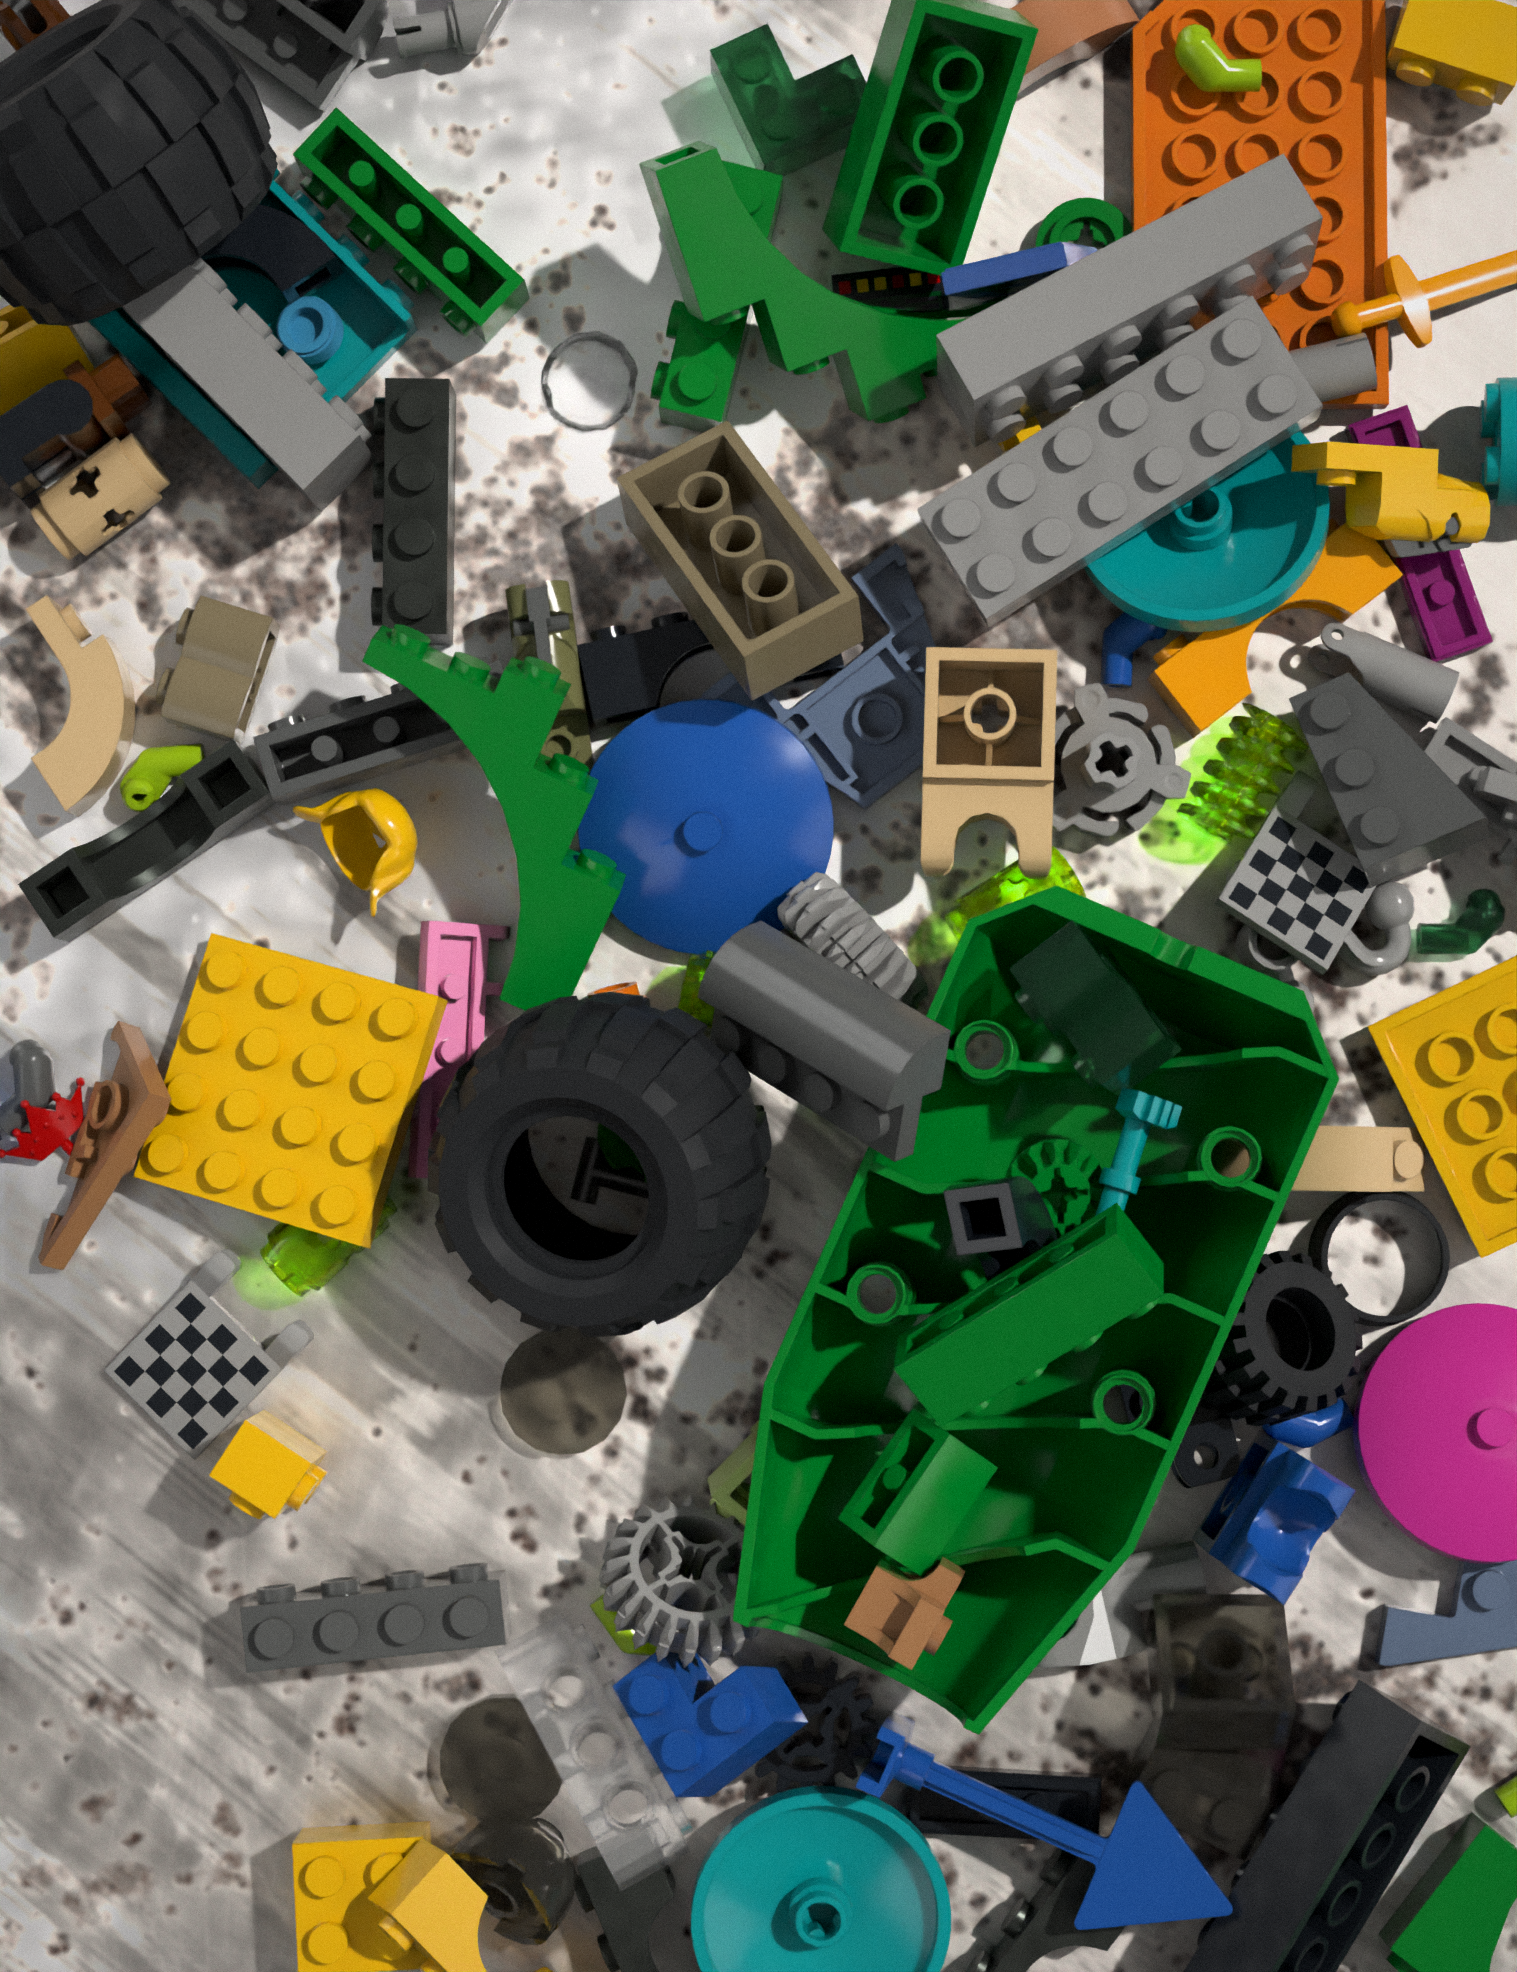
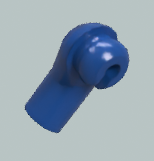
M1126 612L1117 617L1105 628L1102 636L1100 676L1102 687H1132L1133 652L1148 640L1162 639L1168 629L1143 622Z
M1340 1396L1337 1398V1403L1328 1408L1271 1426L1265 1424L1262 1425V1428L1273 1439L1299 1448H1309L1352 1427L1354 1417L1347 1403Z

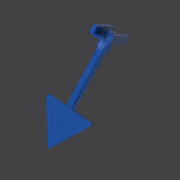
M891 1711L881 1725L876 1737L881 1741L874 1757L861 1773L855 1788L880 1799L892 1779L919 1791L924 1786L1093 1863L1096 1870L1074 1921V1925L1078 1930L1228 1916L1232 1913V1903L1141 1781L1135 1780L1132 1782L1111 1834L1103 1837L935 1761L934 1757L936 1754L910 1743L915 1725L914 1720Z

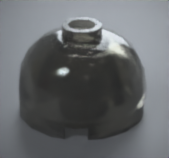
M495 1815L476 1825L452 1850L450 1857L488 1896L484 1909L490 1915L500 1920L493 1929L496 1933L524 1945H541L547 1941L552 1932L565 1919L573 1903L577 1872L570 1852L564 1844L563 1835L549 1821L542 1818L532 1819L523 1815Z

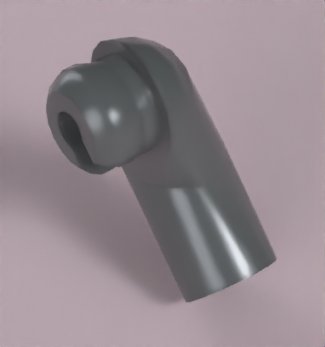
M31 1039L15 1044L9 1054V1062L13 1066L15 1093L0 1106V1128L11 1137H13V1129L18 1128L22 1130L29 1123L26 1109L20 1107L21 1101L27 1100L32 1106L46 1108L52 1102V1094L56 1092L54 1060L47 1049Z

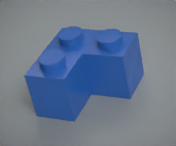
M669 1651L668 1655L658 1662L655 1652L612 1686L675 1797H712L809 1723L776 1667L740 1666L715 1685L697 1653H695L693 1661L684 1668L678 1653Z

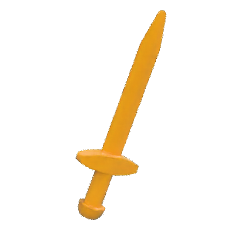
M1517 250L1421 281L1417 280L1409 265L1400 255L1391 256L1384 263V278L1388 295L1358 305H1354L1350 301L1340 304L1331 315L1332 329L1337 336L1343 338L1359 334L1363 329L1397 319L1404 333L1416 348H1423L1432 341V323L1429 311L1517 283Z

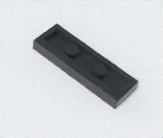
M948 1766L1099 1835L1102 1783L1100 1774ZM907 1785L905 1817L921 1833L1041 1840L924 1786L919 1791Z

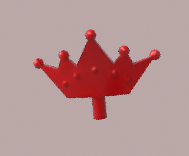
M79 1077L76 1079L77 1087L70 1099L61 1097L58 1092L52 1094L51 1098L56 1102L55 1110L32 1106L27 1100L21 1101L20 1107L26 1109L31 1132H21L18 1128L13 1129L12 1136L17 1138L19 1145L7 1151L0 1149V1158H4L7 1155L43 1161L58 1147L70 1157L74 1144L68 1138L80 1128L84 1121L81 1086L85 1084L84 1078Z

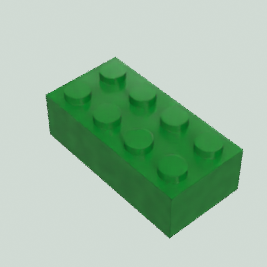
M891 0L822 228L840 252L942 276L941 273L945 272L947 268L963 265L1039 30L1018 11L978 0Z

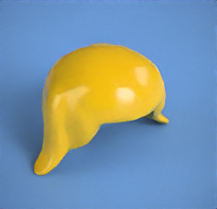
M377 788L348 791L313 808L293 807L292 810L296 816L321 825L325 842L342 872L358 888L370 892V914L372 917H375L378 901L385 894L401 885L411 875L414 868L418 840L415 826L406 808L392 795ZM373 833L386 842L382 848H379Z

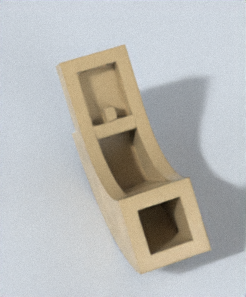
M46 595L26 608V611L65 670L70 686V708L66 722L58 736L46 748L31 757L64 810L79 817L104 796L114 783L128 756L135 727L134 688L129 670L117 645L104 634L86 645L84 640L92 636V633L75 607L70 603L62 608L57 602Z
M1319 1126L1291 1190L1424 1192L1425 1143L1415 1127ZM1225 1140L1216 1144L1212 1149L1211 1162L1216 1172L1231 1178L1240 1176L1246 1171L1249 1164V1156L1242 1144L1233 1140Z

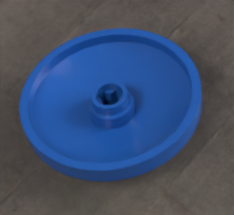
M709 698L690 699L667 704L641 716L624 728L606 746L590 771L589 775L598 779L599 782L578 827L580 852L582 849L595 850L616 862V870L625 873L626 877L611 913L631 931L661 947L689 954L715 955L733 934L750 924L763 921L781 931L785 927L778 919L777 907L788 897L786 894L801 880L804 882L815 872L825 874L834 839V814L829 788L822 770L806 745L789 728L777 719L754 707L735 701Z

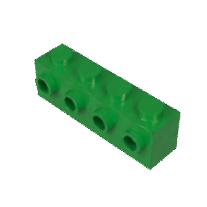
M337 107L293 153L304 176L303 180L299 183L301 188L324 210L327 211L335 204L347 215L351 221L345 227L366 249L374 253L381 247L398 263L392 268L393 272L413 292L420 296L427 289L442 302L444 306L438 311L439 314L464 338H467L474 332L488 344L530 299L525 279Z
M722 160L737 197L765 238L771 243L783 197V175ZM674 300L666 330V337L675 339L670 363L658 362L650 395L651 399L660 401L661 423L704 433L726 421L753 316L751 304L746 306L748 313L744 317L727 324L711 325L710 320L703 322L688 313L683 301Z
M1118 1203L900 1334L897 1339L893 1369L940 1427H943L959 1416L963 1418L972 1417L986 1408L993 1399V1396L1016 1383L1018 1386H1022L1035 1380L1044 1372L1048 1363L1070 1350L1073 1353L1086 1350L1101 1337L1105 1329L1126 1317L1132 1320L1149 1312L1157 1304L1159 1298L1164 1295V1263Z

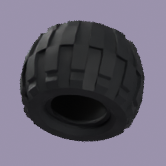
M101 0L49 29L0 62V296L14 308L19 306L25 307L37 324L71 326L84 323L120 308L151 291L192 264L222 241L251 214L265 197L271 186L278 165L276 162L277 155L269 144L271 139L270 125L256 88L225 40L193 9H188L186 6L179 7L175 0Z
M604 992L596 993L589 1000L585 998L580 1001L577 996L560 997L527 1009L519 1017L496 1030L481 1043L479 1049L471 1058L458 1068L441 1101L436 1115L440 1118V1121L428 1147V1191L439 1197L440 1206L435 1214L436 1222L434 1224L447 1253L457 1251L472 1272L467 1281L491 1304L501 1299L521 1312L520 1322L550 1333L552 1331L560 1332L571 1326L578 1327L583 1338L627 1335L641 1329L653 1320L657 1325L671 1320L700 1303L736 1266L742 1258V1253L750 1239L758 1230L766 1206L770 1178L765 1176L767 1167L764 1165L771 1157L772 1143L764 1106L754 1105L748 1091L752 1081L751 1075L733 1049L724 1054L703 1034L707 1028L706 1024L676 1007L666 1012L650 1007L649 998L641 995ZM571 1116L585 1118L602 1124L623 1139L639 1159L646 1176L649 1191L648 1211L639 1234L612 1233L590 1225L571 1213L560 1203L542 1180L533 1160L528 1128L549 1118Z

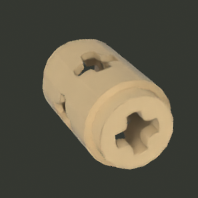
M131 433L122 441L116 437L47 488L39 495L41 502L30 511L40 529L65 558L71 560L80 552L88 556L162 500L160 492L168 487L171 482L150 451ZM86 470L88 473L95 471L97 478L94 483L88 485L82 479L77 481V476ZM114 509L119 514L124 513L125 517L116 523L113 520L107 522L104 515Z

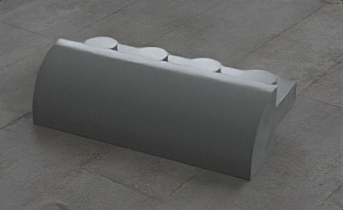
M175 0L178 6H186L188 9H193L224 40L323 111L327 110L360 59L368 60L382 35L389 14V4L386 0Z
M763 921L750 924L733 934L712 958L699 988L698 998L714 1007L710 1040L724 1054L733 1049L748 1072L892 1161L896 1162L912 1155L922 1097L941 1089L951 1030Z

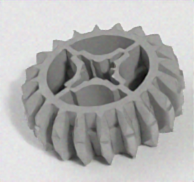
M815 872L804 882L801 880L786 894L788 897L777 907L778 919L797 942L915 1010L919 1008L918 1004L929 994L924 977L905 956L904 952L893 942L890 936L834 879H831L827 874Z
M692 1495L683 1500L680 1508H677L667 1496L661 1502H658L656 1510L642 1504L640 1509L635 1511L633 1520L624 1518L623 1522L618 1525L612 1541L607 1543L603 1555L605 1562L599 1575L600 1587L606 1590L603 1597L604 1610L617 1612L614 1620L616 1632L632 1629L635 1631L632 1639L634 1650L648 1642L656 1646L655 1651L658 1662L665 1658L669 1651L679 1654L685 1668L693 1661L695 1653H699L707 1664L711 1666L714 1661L718 1660L721 1651L734 1657L741 1650L744 1641L751 1642L760 1631L761 1627L752 1626L747 1628L732 1621L735 1599L728 1603L722 1595L724 1587L719 1580L727 1575L736 1597L744 1531L739 1529L741 1524L734 1516L726 1519L717 1514L716 1502L709 1505L706 1510L696 1507ZM645 1558H648L654 1566L652 1574L656 1579L650 1585L646 1584L639 1563Z

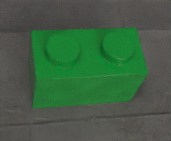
M912 1408L838 1519L871 1545L919 1576L924 1577L998 1467Z

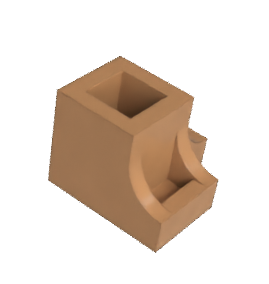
M942 1557L937 1565L929 1569L924 1577H921L916 1573L904 1572L880 1559L844 1625L875 1643L891 1659L912 1670L922 1651L924 1650L934 1656L953 1621L944 1616L943 1613L966 1570Z

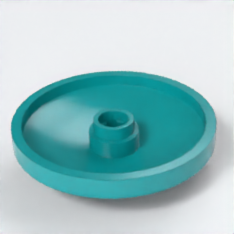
M1298 431L1084 567L1087 575L1097 589L1119 609L1136 619L1164 629L1182 632L1218 631L1249 623L1276 609L1304 584L1314 570L1325 546L1329 529V487L1316 485L1317 473L1291 472L1292 446L1310 444L1309 440L1301 431Z
M808 1786L783 1791L757 1802L735 1817L718 1835L706 1853L695 1880L691 1901V1934L695 1956L701 1972H940L949 1947L951 1906L939 1861L926 1838L907 1817L880 1799L860 1791L834 1786Z

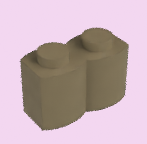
M200 596L195 609L187 607L181 616L176 633V643L183 646L181 656L175 669H165L157 688L156 703L163 706L161 717L168 723L228 742L234 739L239 744H242L256 707L260 686L276 646L280 625L276 620L266 615Z

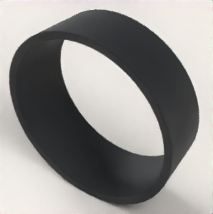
M1351 1191L1327 1207L1317 1220L1311 1233L1308 1256L1312 1258L1313 1267L1323 1264L1329 1269L1328 1248L1336 1227L1348 1213L1363 1204L1379 1200L1401 1202L1417 1209L1433 1225L1440 1244L1441 1263L1439 1275L1429 1295L1415 1309L1400 1315L1377 1316L1356 1308L1360 1320L1356 1322L1357 1324L1378 1327L1404 1322L1430 1306L1440 1294L1446 1282L1450 1264V1252L1446 1235L1429 1209L1419 1200L1402 1191ZM1347 1302L1350 1309L1355 1308L1353 1305Z

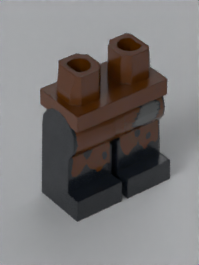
M118 353L89 373L79 359L63 369L68 378L67 380H56L47 384L0 416V475L9 488L30 510L41 502L39 495L47 489L44 483L77 460H86L111 441V439L116 437L122 441L131 434L125 423L152 405L143 388Z

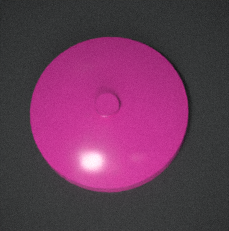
M1481 1303L1456 1305L1430 1313L1408 1325L1396 1334L1374 1358L1365 1373L1355 1403L1353 1420L1355 1454L1360 1473L1375 1503L1384 1515L1411 1540L1434 1553L1457 1561L1476 1564H1496L1517 1560V1309L1508 1306Z

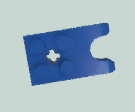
M1259 1430L1241 1458L1237 1474L1228 1479L1192 1536V1539L1209 1555L1219 1560L1238 1577L1282 1605H1285L1303 1577V1571L1308 1564L1309 1554L1322 1533L1326 1532L1335 1520L1340 1518L1356 1490Z

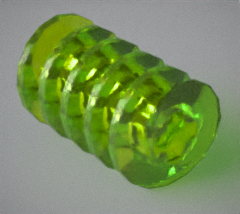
M1242 703L1250 717L1234 716L1228 724L1230 730L1238 739L1221 737L1216 744L1218 753L1225 761L1208 759L1202 767L1205 775L1212 783L1195 781L1189 789L1199 805L1181 803L1176 810L1179 816L1199 831L1230 846L1233 845L1231 843L1233 837L1253 840L1256 836L1255 832L1244 821L1246 815L1261 818L1268 816V810L1257 799L1259 794L1280 796L1282 793L1280 787L1270 777L1272 772L1275 771L1289 775L1294 773L1295 768L1283 755L1286 749L1306 753L1309 748L1288 724L1249 703Z

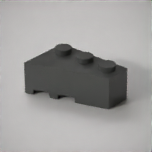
M1349 672L1289 698L1297 721L1371 888L1491 837L1487 817Z

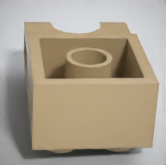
M926 647L921 867L925 877H942L948 874L954 866V852L959 834L969 824L988 819L1004 824L1015 836L1018 850V868L1022 875L1028 879H1047L1052 861L1057 650ZM991 704L997 706L998 716L1008 718L1005 726L998 725V732L985 733L981 724L972 723V715H982V706Z

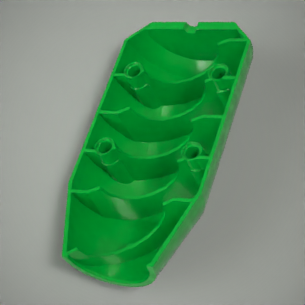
M1057 885L969 919L926 1015L928 1018L951 1030L942 1085L940 1090L922 1097L913 1154L894 1162L868 1146L764 1382L732 1620L747 1628L752 1626L763 1627L798 1637L870 1667L937 1703L954 1715L962 1723L963 1728L978 1735L1134 1552L1339 1082V1077L1303 990L1200 946L1178 940L1158 928ZM989 1034L994 1035L1003 1043V1058L998 1065L991 1069L982 1070L975 1068L968 1062V1045L977 1036ZM1121 1088L1138 1090L1182 1106L1176 1127L1164 1129L1151 1126L1135 1177L1141 1179L1136 1195L1129 1194L1124 1210L1128 1218L1164 1263V1295L1143 1316L1132 1320L1126 1317L1105 1329L1101 1337L1086 1350L1078 1353H1073L1070 1350L1048 1363L1044 1372L1032 1382L1022 1386H1018L1015 1383L996 1394L987 1407L978 1414L969 1418L959 1416L941 1427L993 1463L998 1469L930 1567V1569L933 1568L944 1557L966 1571L943 1613L953 1623L934 1656L923 1650L913 1669L910 1670L888 1657L887 1653L879 1646L848 1628L844 1623L880 1559L904 1572H915L871 1545L840 1521L838 1517L912 1408L938 1425L893 1369L898 1336L987 1282L984 1269L975 1253L957 1255L943 1191L948 1186L954 1184L1005 1178L1009 1166L1023 1150L1037 1142L1048 1139H1065L1076 1142L1094 1155L1100 1162L1102 1170L1103 1167L1110 1168L1126 1119L1115 1109ZM1225 1140H1233L1242 1144L1249 1156V1164L1246 1171L1240 1176L1231 1178L1216 1172L1211 1162V1152L1216 1144ZM1054 1168V1179H1051V1189L1041 1192L1040 1195L1050 1202L1057 1214L1058 1207L1061 1206V1197L1072 1193V1190L1076 1188L1066 1187ZM874 1275H884L889 1278L894 1284L897 1294L891 1309L880 1314L867 1309L861 1298L863 1284ZM1125 1384L1132 1386L1138 1390L1142 1397V1410L1138 1417L1130 1422L1121 1423L1114 1421L1104 1410V1396L1115 1385Z

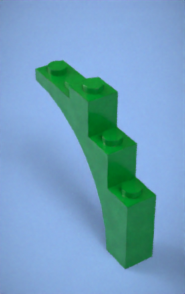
M696 141L639 163L687 312L703 322L710 320L711 325H722L744 317L748 313L746 306L751 304L769 362L786 372L792 371L794 375H803L824 368L830 363L828 356L833 355L849 410L867 421L873 420L874 423H887L897 420L909 413L908 405L926 399L920 374L923 373L925 377L938 376L936 335L1010 297L1005 295L962 308L909 311L861 303L834 293L801 273L765 238L737 197L716 147Z
M395 624L393 629L382 625L372 637L362 662L407 687L450 725L481 765L503 808L517 857L520 913L515 954L499 999L526 1011L560 997L572 996L621 892L626 874L616 870V862L600 852L582 849L581 853L569 848L599 780L588 775L589 768L575 758L560 753H555L550 758L540 753L571 684L560 679L561 671L544 660L531 656H526L524 661L511 657L499 679L489 674L491 667L487 663L472 655L455 652L454 656L451 657L430 647V638L418 630L400 624Z
M1471 1812L1378 1933L1389 1949L1392 1950L1386 1960L1399 1972H1489L1492 1955L1511 1906L1517 1898V1847Z

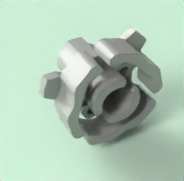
M1100 682L1074 689V708L1065 711L1055 723V745L1065 730L1080 724L1082 726L1070 735L1061 753L1060 773L1066 789L1062 791L1054 781L1052 827L1060 832L1071 826L1082 833L1100 838H1109L1117 832L1119 822L1096 821L1082 811L1084 807L1100 813L1121 812L1137 804L1150 791L1144 808L1124 821L1127 829L1136 831L1144 827L1163 807L1166 799L1185 798L1191 773L1175 765L1176 755L1170 731L1164 725H1156L1148 731V735L1157 748L1158 762L1156 763L1153 745L1143 730L1127 720L1111 717L1115 715L1124 716L1138 725H1143L1149 716L1146 706L1120 698H1108ZM1107 752L1110 755L1119 752L1125 760L1116 774L1111 770L1101 774L1096 768L1095 764Z

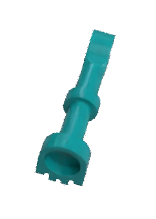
M1121 1088L1115 1109L1126 1119L1111 1167H1103L1099 1179V1184L1104 1185V1189L1095 1216L1118 1203L1123 1211L1125 1210L1129 1194L1136 1195L1141 1179L1135 1177L1151 1126L1164 1129L1176 1127L1182 1106L1138 1090Z

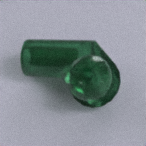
M1478 889L1468 895L1466 910L1455 923H1418L1416 929V949L1418 955H1469L1476 953L1503 926L1505 908L1501 904L1500 896L1491 889Z

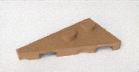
M118 1021L113 1028L110 1040L117 1042L121 1052L112 1079L103 1082L95 1081L89 1099L88 1112L80 1126L65 1174L78 1178L65 1215L62 1216L54 1213L50 1215L43 1237L42 1249L38 1256L40 1264L43 1266L64 1270L122 1177L129 1174L133 1169L138 1152L154 1127L162 1123L167 1114L169 1103L172 1099L140 1027Z

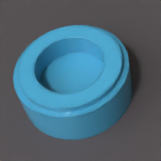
M313 296L301 297L297 301L288 304L279 315L276 325L278 341L283 345L282 348L286 352L292 349L306 364H318L328 360L336 353L343 340L344 328L340 316L327 302Z

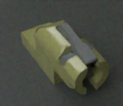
M564 580L546 581L547 586L526 589L525 584L511 586L505 589L513 657L524 661L526 656L544 660L561 671L560 679L571 684L540 753L550 758L555 753L575 758L589 768V775L594 766V758L569 582Z

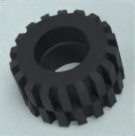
M1276 1251L1262 1256L1206 1384L1208 1390L1205 1396L1213 1405L1225 1404V1415L1235 1421L1245 1418L1246 1424L1259 1427L1265 1424L1271 1426L1328 1408L1337 1403V1397L1346 1395L1353 1386L1349 1377L1357 1375L1361 1365V1361L1355 1356L1357 1350L1363 1349L1362 1335L1356 1333L1354 1323L1360 1320L1356 1308L1350 1309L1345 1300L1349 1295L1342 1283L1335 1285L1331 1281L1332 1272L1323 1264L1313 1267L1312 1258L1302 1253L1291 1256L1289 1251ZM1266 1320L1277 1336L1280 1346V1357L1269 1340Z

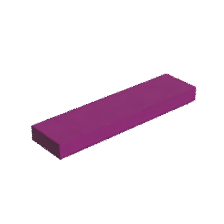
M1408 405L1352 423L1344 429L1349 443L1423 448ZM1460 549L1403 558H1394L1389 553L1391 560L1403 574L1398 581L1426 658L1438 663L1487 646L1493 642Z

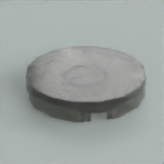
M568 1327L560 1332L552 1331L551 1333L542 1330L523 1341L505 1363L500 1384L502 1413L515 1435L535 1450L558 1455L582 1453L604 1441L620 1421L628 1394L624 1368L612 1347L599 1337L583 1338L580 1330L573 1327Z
M493 1694L467 1705L451 1722L440 1749V1776L450 1799L460 1809H464L470 1815L477 1817V1820L490 1825H518L540 1815L558 1795L568 1769L567 1742L558 1721L540 1703L517 1694Z

